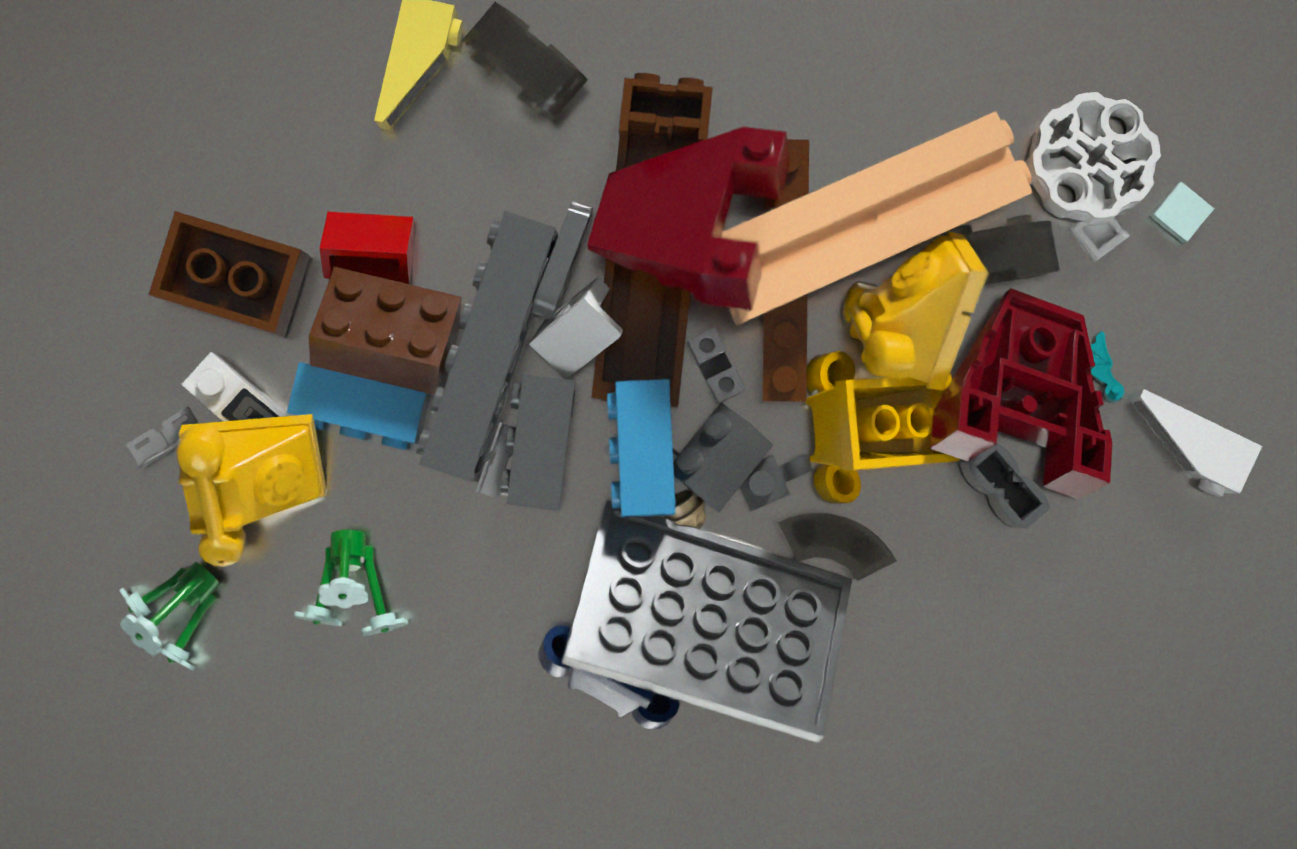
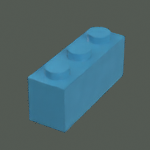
M299 362L287 413L294 415L313 414L315 429L322 430L324 422L341 426L339 434L361 440L365 439L366 432L382 435V445L406 450L408 442L415 444L419 442L431 394Z
M669 379L616 382V393H607L608 420L617 419L618 437H609L610 464H619L620 481L611 482L612 508H621L622 518L675 515Z

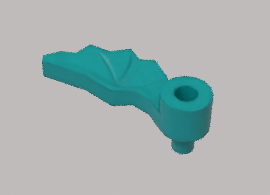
M1100 331L1095 337V343L1091 344L1095 367L1091 369V375L1098 382L1107 385L1104 390L1105 399L1111 403H1116L1122 399L1124 387L1112 375L1111 367L1113 361L1107 351L1105 333Z

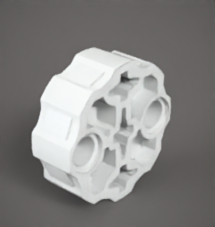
M1099 92L1083 93L1076 95L1072 101L1058 109H1052L1037 126L1032 134L1033 142L1029 158L1025 161V164L1032 177L1031 185L1036 188L1042 198V206L1048 212L1059 219L1068 217L1084 221L1088 225H1099L1109 222L1126 209L1133 208L1149 193L1154 185L1153 175L1156 162L1161 157L1158 136L1151 132L1145 124L1143 111L1126 99L1116 101L1105 98ZM1109 117L1122 119L1126 125V134L1114 132L1109 126ZM1061 123L1065 124L1060 139L1050 144L1049 140L1052 138L1051 135L1054 129L1059 127ZM1091 152L1098 156L1093 167L1086 162ZM1128 159H1135V161L1128 164L1122 162ZM1133 174L1134 178L1131 181L1130 191L1120 196L1122 186L1124 185L1123 180ZM1060 184L1070 186L1076 194L1075 202L1067 203L1062 201L1058 196L1057 186Z

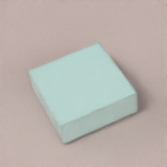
M1179 182L1150 217L1179 241L1186 243L1214 208L1184 183Z

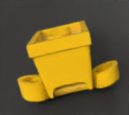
M947 231L946 236L937 237L921 252L905 260L895 273L879 287L876 284L858 281L849 288L844 300L843 318L846 323L851 324L849 329L850 336L862 341L864 350L861 360L865 363L867 370L873 375L897 380H905L909 377L924 382L927 388L944 390L971 319L970 314L967 312L973 313L988 274L963 234Z
M842 351L816 355L807 366V388L814 395L808 397L805 404H808L812 409L815 433V452L809 458L811 462L820 464L814 473V486L821 498L828 503L844 504L855 501L861 491V479L856 471L859 469L959 461L957 457L930 449L934 408L952 380L951 374H949L944 390L941 391L927 388L924 382L909 377L905 380L892 378L854 380V362L846 352Z
M313 414L181 425L179 431L180 442L176 457L180 467L178 482L183 486L190 519V532L192 534H201L198 553L205 562L221 567L236 563L243 555L246 542V533L242 528L244 525L317 499L318 497H325L326 483Z

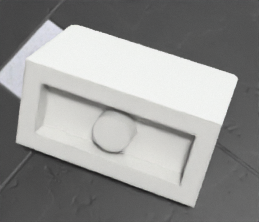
M599 277L595 278L556 311L552 321L544 320L529 343L564 378H569L616 341L623 332V329L600 307L610 288Z

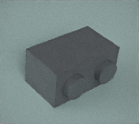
M721 402L673 461L674 477L720 512L773 444L746 419Z

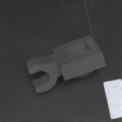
M773 455L762 459L740 486L750 511L752 512L790 495L785 482L809 473L813 469L807 455L800 456L780 466H777Z

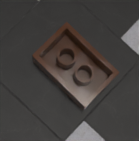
M175 211L148 295L285 337L310 255L292 246Z
M334 267L309 333L310 366L435 395L437 388L441 387L446 371L444 370L445 362L459 331L462 297Z

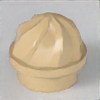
M692 490L675 494V515L665 516L664 519L674 521L678 525H686L700 530L706 519L705 503L702 498L696 497Z

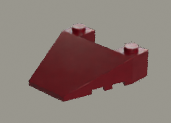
M740 127L609 173L587 242L588 250L635 272L637 269H641L658 278L659 283L670 288L675 285L694 294L696 300L707 305L753 311L762 275L758 242L724 238L722 234L733 194L781 200L790 166L787 132Z
M1012 288L1007 290L934 408L930 449L970 461L997 444L999 431L1046 447L1043 487L1081 499L1109 484L1111 480L1113 442L1110 430H1104L1099 408L1104 405L1101 391H1095L1090 369L1095 367L1084 315Z

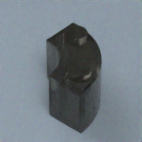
M494 2L462 40L473 52L469 59L485 74L490 75L494 71L520 92L516 97L517 100L530 112L536 115L541 110L555 119L588 79L552 44L547 47L542 41L528 31L530 26L502 5Z
M1032 214L1006 219L1007 226L973 232L972 225H965L948 231L963 234L988 272L983 286L1026 280L1060 272L1051 220L1033 222Z
M805 512L774 521L793 559L797 562L814 557L831 559L842 565L852 579L859 581L897 561L891 550L874 532L864 525L843 516L821 512Z

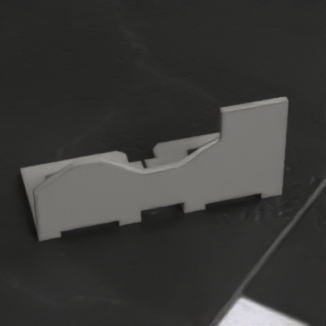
M189 407L163 421L162 427L164 429L161 432L156 433L154 429H150L126 444L138 464L136 470H143L167 455V453L178 448L181 425L199 424ZM186 415L188 419L174 427L172 422ZM148 438L150 441L148 444L138 450L135 448L136 444ZM175 442L174 445H172V446L169 447L168 449L164 450L166 447H168L169 445H171V444H173V443Z
M499 423L488 457L492 458L494 452L496 455L492 465L490 464L491 458L487 459L476 489L477 493H483L494 498L500 495L503 469H506L509 458L513 456V452H506L509 425Z

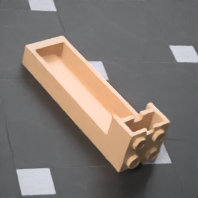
M997 111L724 231L722 234L724 238L758 242L762 275L753 311L729 308L736 326L947 231L997 211L1033 193L1030 187L1032 177L1027 165L1022 160L1015 161L1008 147L1014 143L1013 133L1005 120H1000Z

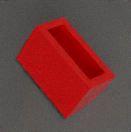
M328 211L319 248L323 278L330 279L334 267H339L409 284L414 247L413 217Z

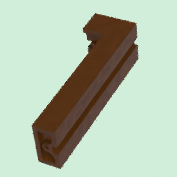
M635 73L634 79L624 78L616 171L706 140L708 138L713 87L704 86V81L701 79L689 77L679 78L677 85L660 84L661 77L651 73ZM606 258L604 283L610 290L604 298L601 308L623 329V332L616 341L596 356L591 398L592 400L608 402L607 393H616V382L669 379L670 408L678 409L691 292L675 285L670 288L659 283L658 278L641 269H637L635 272Z

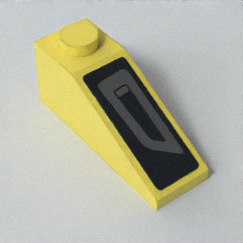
M402 0L374 118L380 129L389 130L449 58L452 45H459L463 21L458 20L459 16L454 5L432 0Z

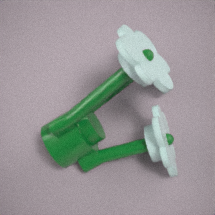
M338 530L332 532L330 547L325 548V565L318 588L316 605H307L305 613L294 611L293 616L298 619L312 621L314 625L328 624L341 627L343 622L331 618L332 610L326 609L325 605L350 608L353 604L361 605L368 601L365 586L349 579V571L361 569V563H364L376 616L369 619V627L361 629L362 636L387 633L409 624L405 618L396 619L395 613L386 614L373 562L374 547L366 546V534L358 530ZM335 568L339 570V578L331 581Z
M194 562L187 570L181 567L170 579L143 597L137 591L129 595L125 588H121L119 591L129 605V612L134 613L138 620L133 615L127 614L120 622V626L131 636V640L136 646L143 647L149 654L157 656L159 653H162L168 657L169 663L176 661L194 671L195 666L186 662L190 653L183 649L206 610L217 600L212 593L220 584L207 569ZM174 588L173 591L176 595L150 620L146 619L145 616L151 613L147 605ZM182 602L191 608L198 603L199 605L175 645L167 641L163 649L160 648L162 643L158 639L159 631L156 627Z

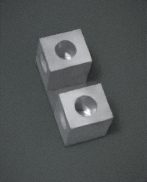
M715 327L687 341L717 404L746 390L735 366L732 367L725 353L726 348Z

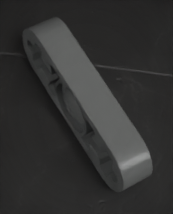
M572 201L538 288L531 314L553 320L588 229L593 207Z

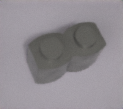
M996 444L970 461L962 460L960 462L962 472L967 481L975 489L988 495L992 509L1008 525L1027 529L1050 509L1044 492L1031 479L1021 475L1016 460L1003 446Z

